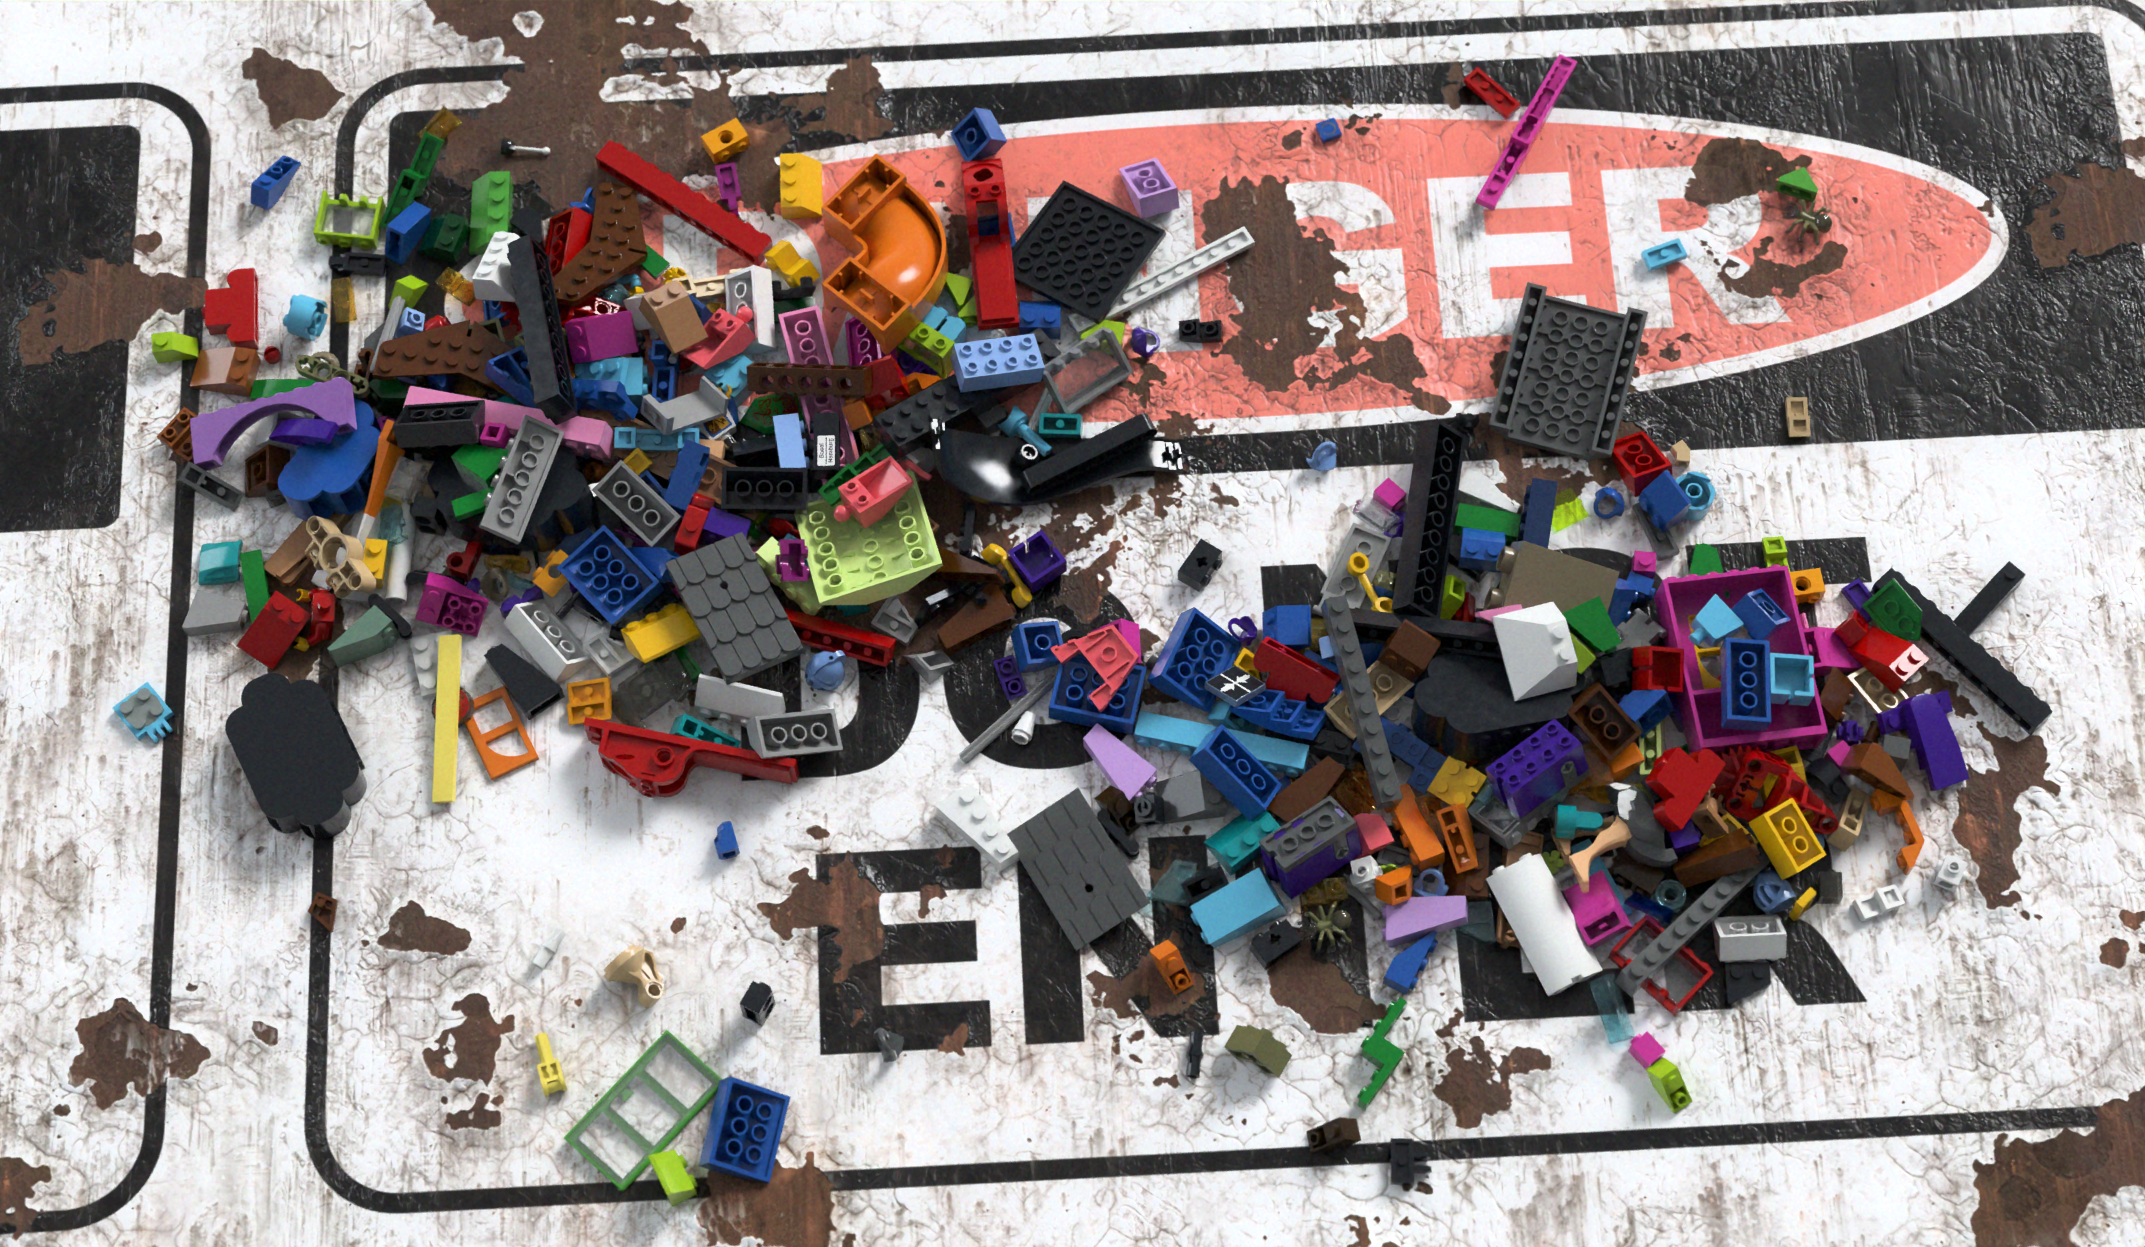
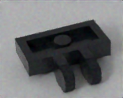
M1391 1138V1185H1414V1173H1431V1166L1414 1165V1159L1429 1160L1431 1159V1153L1414 1151L1413 1139Z

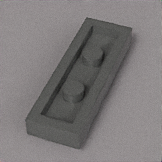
M1639 503L1634 504L1633 510L1654 552H1656L1658 560L1662 561L1678 555L1680 550L1669 529L1662 533L1659 527L1653 524L1647 511H1644Z

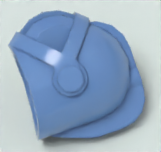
M842 650L834 653L823 651L815 654L806 666V683L812 686L813 689L831 691L838 688L844 680V665L847 661Z
M1763 871L1755 877L1753 887L1754 901L1756 906L1763 910L1766 915L1783 911L1797 901L1790 883L1786 879L1782 880L1776 871Z

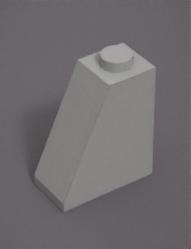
M197 590L182 628L186 635L190 637L242 630L244 623H247L250 618L249 609L245 602Z

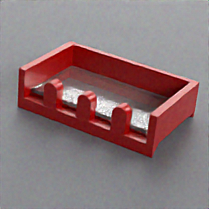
M1646 914L1612 948L1608 958L1623 970L1664 929L1657 919ZM1685 946L1642 988L1673 1016H1676L1698 991L1710 981L1714 972L1711 971V967L1706 962L1700 961L1694 956V952Z

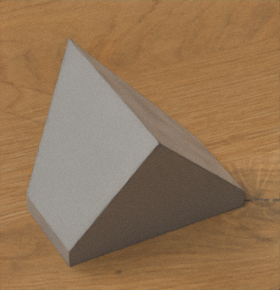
M942 649L922 654L902 655L929 685L955 664Z

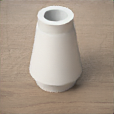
M1024 712V715L1012 730V739L1018 744L1026 745L1028 741L1032 740L1036 715L1032 712Z

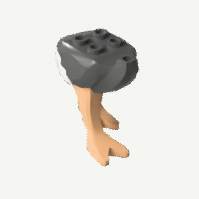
M1616 782L1605 786V790L1608 792V800L1611 804L1615 805L1613 816L1603 819L1602 826L1596 831L1575 830V838L1590 835L1597 836L1594 843L1587 849L1570 856V846L1573 839L1555 838L1553 828H1551V835L1565 865L1571 864L1582 893L1589 892V868L1591 862L1606 851L1622 847L1629 857L1641 864L1653 867H1670L1678 861L1673 848H1665L1664 830L1666 828L1654 817L1653 808L1655 803L1653 799L1649 800L1647 794L1633 784L1628 785Z

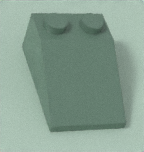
M373 605L327 649L335 665L339 668L384 652L396 644L399 635L392 620L378 607Z

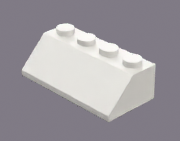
M504 231L494 233L472 278L475 299L509 302L517 300L512 287L514 279L510 274L511 263L507 258V253L509 252L507 244L519 239L520 237L517 234Z
M752 265L725 276L727 312L737 317V311L741 307H749L753 312L752 320L746 324L756 338L741 354L764 353L776 348L771 270Z
M544 599L514 605L503 622L510 633L517 638L522 647L531 654L535 662L544 669L548 677L554 682L570 679L593 661L583 649V644Z
M699 674L694 705L696 713L702 717H716L722 722H736L746 727V724L754 716L782 714L786 711L783 693L737 682L727 685L724 679Z

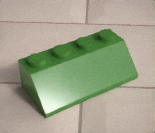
M510 171L488 172L472 182L470 255H484L495 232L504 231L511 233L509 221L512 219L513 180Z

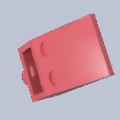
M741 307L737 311V317L719 308L703 326L708 339L679 354L706 370L743 352L756 338L746 324L753 318L752 310L749 307Z
M889 456L838 487L843 505L835 508L834 517L839 522H845L852 514L865 529L883 518L914 482L894 458Z

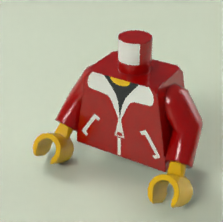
M316 588L310 591L305 589L297 590V592L301 593V597L296 599L297 601L309 603L312 600L310 635L306 639L297 636L294 639L298 643L294 646L295 649L305 652L309 645L313 646L324 640H331L334 625L335 595L331 594L327 588Z

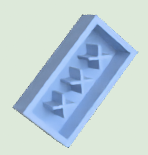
M1034 333L957 343L953 346L950 358L961 392L1041 382L1045 369Z

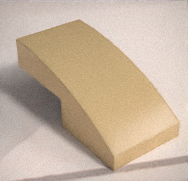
M1786 397L1785 410L1789 437H1810V416H1808L1807 397Z

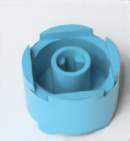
M303 294L293 295L290 300L291 307L289 312L283 319V326L287 327V331L290 334L315 341L316 338L314 337L316 335L320 336L326 325L328 314L324 313V308L328 309V305L325 301Z
M1688 472L1675 480L1692 502L1684 519L1700 521L1711 508L1715 497V488L1706 475L1699 472Z

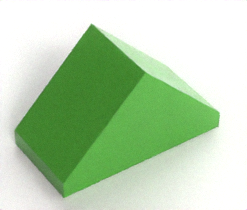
M1805 167L1779 177L1775 191L1812 202L1815 201L1818 188Z

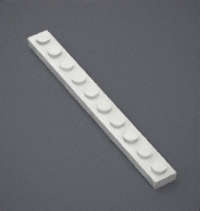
M1242 227L1130 284L1104 320H1111L1253 247L1255 241L1246 228ZM1077 313L1068 316V321L1078 336L1097 325V323Z

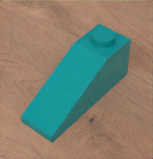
M685 713L675 718L669 733L737 748L741 742Z

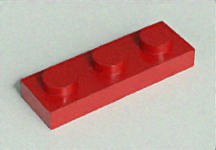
M1479 67L1474 69L1463 80V83L1506 120L1521 107V104Z

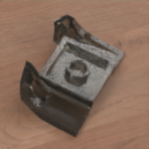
M673 650L660 660H651L618 685V691L612 695V710L621 724L645 729L647 726L643 720L672 699L675 702H682L686 698L687 692L692 689L693 684L687 669L677 653Z

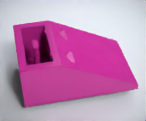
M429 572L417 607L415 619L477 637L489 600L449 577Z
M1811 627L1803 629L1809 656H1813L1814 677L1830 675L1833 666L1842 673L1858 671L1863 668V665L1847 651L1849 647L1834 632L1836 628Z
M1603 870L1589 876V892L1582 893L1578 883L1564 890L1578 928L1589 947L1596 949L1633 928Z

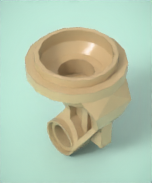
M633 944L629 946L604 969L606 973L603 977L607 981L637 984L638 1001L646 1008L653 1007L664 994L662 983L664 977L656 968L653 952L643 949L641 945L635 946Z

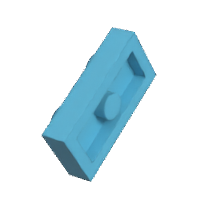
M1679 238L1641 252V257L1649 272L1684 260L1688 255Z

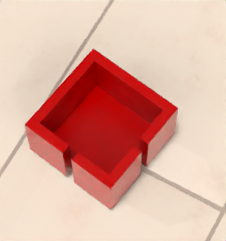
M1658 646L1633 647V667H1636V671H1633L1632 691L1664 689L1667 693L1683 692L1684 649Z

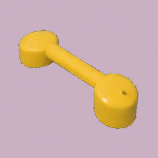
M989 544L981 551V556L992 565L1002 564L1016 586L1012 590V598L1019 608L1026 607L1032 600L1030 589L1022 582L1013 568L1005 550L997 544Z
M1360 552L1352 554L1347 562V570L1352 576L1358 577L1373 604L1371 611L1394 613L1391 611L1393 600L1388 597L1379 598L1365 574L1369 567L1368 558Z

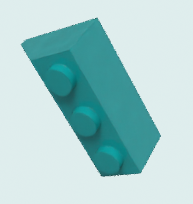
M1265 810L1250 821L1243 814H1240L1205 840L1203 844L1231 876L1261 854L1259 841L1281 826Z

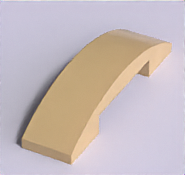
M738 268V269L729 270V272H728L727 275L732 274V273H734V272H737V271H739V270L745 269V268ZM727 275L692 280L691 276L671 279L672 281L677 279L681 282L684 290L697 300L726 296L725 276Z

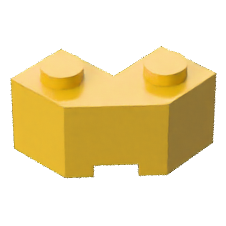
M779 241L764 254L767 266L783 278L790 288L800 286L801 277L810 276L813 278L812 282H814L821 276L809 259L801 258L789 241Z

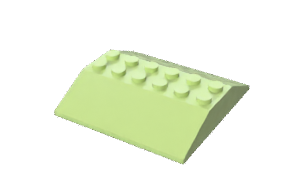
M910 470L906 473L913 480L914 484L883 518L865 529L852 514L845 522H839L835 519L834 510L837 506L843 505L842 501L831 507L825 499L808 503V514H794L801 539H805V546L808 547L807 561L820 605H867L907 592L943 566L913 471Z

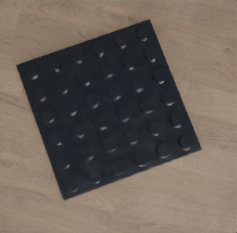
M1063 180L1011 249L1014 279L1016 283L1100 324L1164 239L1166 231Z

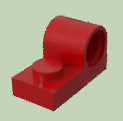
M475 541L468 542L465 553L453 552L449 554L446 563L450 574L461 577L465 582L470 581L482 554L481 551L484 544ZM457 563H462L459 567H453Z
M1855 608L1834 632L1847 647H1850L1867 634L1869 623Z

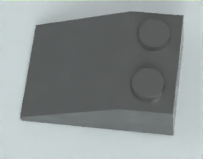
M1199 770L1156 782L1157 796L1164 799L1165 824L1226 817L1227 805L1225 796Z

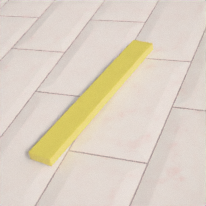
M459 634L439 636L432 802L435 804L455 802L462 644V636Z

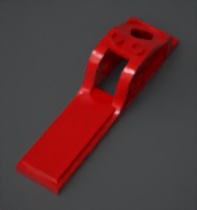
M1001 158L961 162L978 330L1020 327L1006 187ZM996 202L999 235L979 236L976 203Z
M585 717L583 726L588 740L595 745H599L598 752L603 767L613 774L617 773L630 783L631 787L646 797H672L677 795L686 786L692 770L698 766L787 784L797 783L799 779L796 759L787 757L762 759L756 751L589 717Z

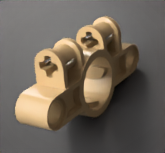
M311 516L306 523V530L313 540L306 548L305 555L314 562L315 569L329 572L325 582L334 589L335 596L337 598H344L353 590L367 594L372 593L376 588V579L363 562L364 552L361 542L355 537L342 534L332 520ZM344 544L346 546L345 559L338 566L336 563L337 551Z

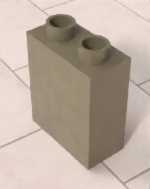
M1514 541L1511 548L1503 546L1499 553L1496 570L1503 572L1498 589L1494 587L1489 589L1483 610L1521 604L1522 609L1554 602L1559 611L1564 613L1600 596L1608 612L1620 572L1526 541Z

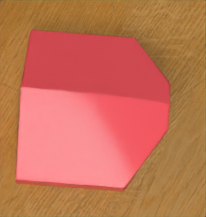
M1360 813L1353 817L1357 824L1362 854L1356 857V860L1370 856L1395 842L1383 816Z

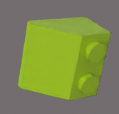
M675 1150L648 1156L672 1207L697 1195L695 1187L698 1185L694 1176L687 1174L685 1168L688 1165L683 1155L678 1156Z

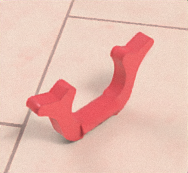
M899 460L897 462L905 472H907L906 469L913 471L921 481H929L932 478L930 474L923 471L910 460Z

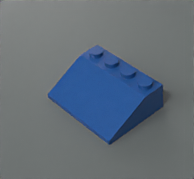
M605 525L556 567L612 626L647 606L664 591L659 580Z
M1193 607L1180 614L1147 681L1164 694L1208 713L1217 696L1205 689V682L1231 668L1242 645L1236 638L1197 608Z
M1078 653L1064 665L1059 663L1049 704V718L1094 727L1098 723L1106 730L1133 735L1147 667L1135 665L1104 711L1100 712L1088 695L1103 685L1105 681L1083 654Z
M731 1076L720 1080L698 1166L721 1174L769 1183L790 1096Z

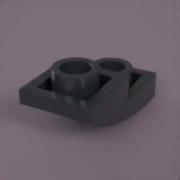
M1199 319L1179 321V340L1191 343L1223 342V323L1221 320L1200 322Z

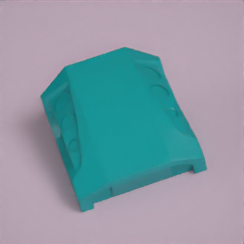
M242 539L235 542L206 543L202 545L199 562V585H222L240 581L241 574L239 569L241 567Z

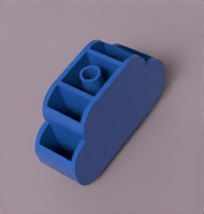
M354 398L356 431L341 435L335 434L329 444L318 442L317 445L306 443L304 447L300 446L296 450L295 455L285 465L278 478V487L296 517L304 521H308L311 516L328 519L334 513L353 515L366 506L374 472L378 439L382 432L371 407L367 403Z

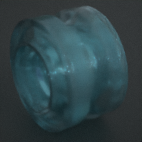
M616 281L597 293V295L620 306L624 305L623 300L630 297L629 292Z
M1675 880L1661 882L1653 895V903L1656 909L1667 915L1679 912L1686 900L1685 888ZM1671 894L1675 900H1667L1664 895Z

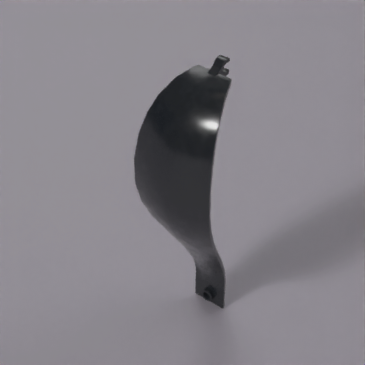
M932 419L928 425L935 464L942 480L954 491L965 497L990 505L1009 507L1038 505L1061 499L1110 479L1136 471L1153 470L1181 473L1183 470L1182 453L1179 443L1149 440L1038 495L1029 496L1019 479V475L1028 468L1019 466L1015 460L1014 453L1018 446L1029 444L1023 438L984 435L946 428L945 423L939 425L937 419ZM1042 438L1053 449L1046 457L1040 454L1038 463L1088 439Z

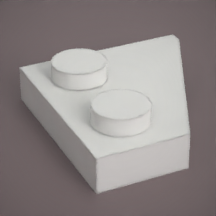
M601 633L583 643V649L607 677H611L637 660L635 656L628 652L627 647H624V643L611 640L608 636Z

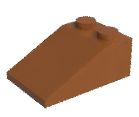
M241 347L200 350L190 388L250 397L261 363L257 351Z
M1872 742L1871 744L1862 743L1851 746L1841 765L1842 769L1874 789H1880L1903 800H1913V792L1890 755L1883 751L1884 748L1881 745Z

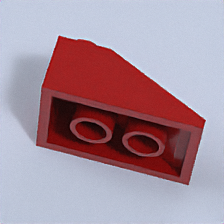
M1644 431L1615 440L1611 458L1625 486L1634 497L1640 496L1642 490L1664 471L1668 470L1673 477L1672 464Z
M275 591L236 646L273 670L312 614L278 591Z
M1874 626L1867 631L1865 636L1847 649L1856 660L1893 694L1914 677L1929 660L1914 644Z

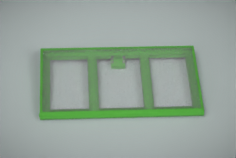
M666 1030L567 1133L564 1139L620 1191L624 1192L651 1163L648 1156L662 1152L717 1093L719 1082L722 1079Z

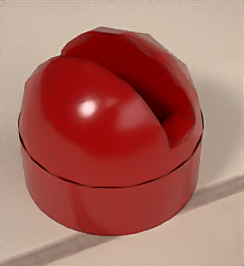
M269 346L264 351V358L267 363L276 364L281 360V353L277 347Z

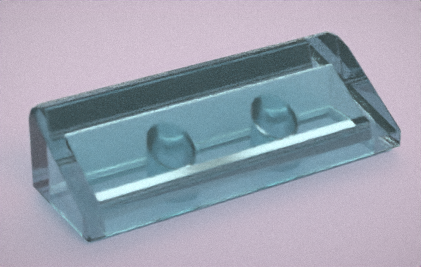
M1606 974L1590 981L1589 984L1609 1042L1613 1044L1635 1037V1033L1618 984L1615 982V976Z

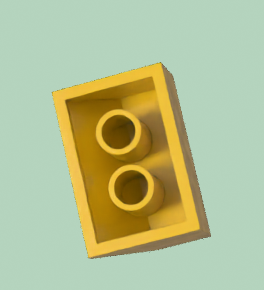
M801 153L780 154V190L783 219L823 217L821 210L823 206L822 162Z
M677 603L669 604L663 610L657 613H650L644 619L627 624V627L621 629L628 652L644 664L701 637L686 609Z
M1793 797L1748 823L1782 880L1800 872L1826 856L1825 851Z

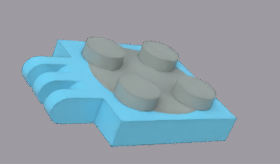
M148 682L113 707L116 714L139 741L146 735H149L157 743L159 739L155 735L156 733H159L164 738L166 736L162 731L164 727L169 733L173 731L166 722V720L174 715L173 712Z

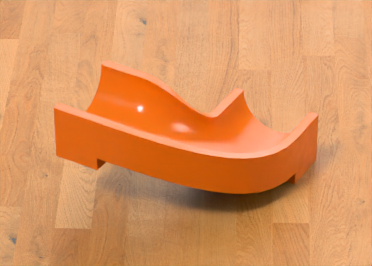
M876 153L821 207L825 232L856 255L854 259L849 256L822 283V290L827 310L832 313L839 307L854 315L873 334L881 351L888 355L923 320L937 301L948 273V254L945 231L934 208L907 182L905 174Z

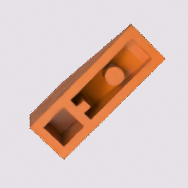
M1454 804L1436 811L1457 874L1478 867L1472 825L1465 804Z

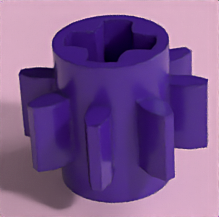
M1854 720L1843 721L1836 730L1837 740H1844L1849 746L1859 744V740H1862V737H1864L1863 727H1858V722Z

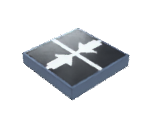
M1234 665L1206 681L1205 689L1236 708L1265 691L1266 684Z

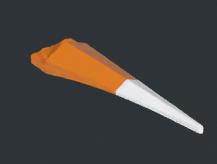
M389 419L386 420L378 439L371 487L357 536L362 546L366 541L405 454V450L398 447L393 430L395 422Z

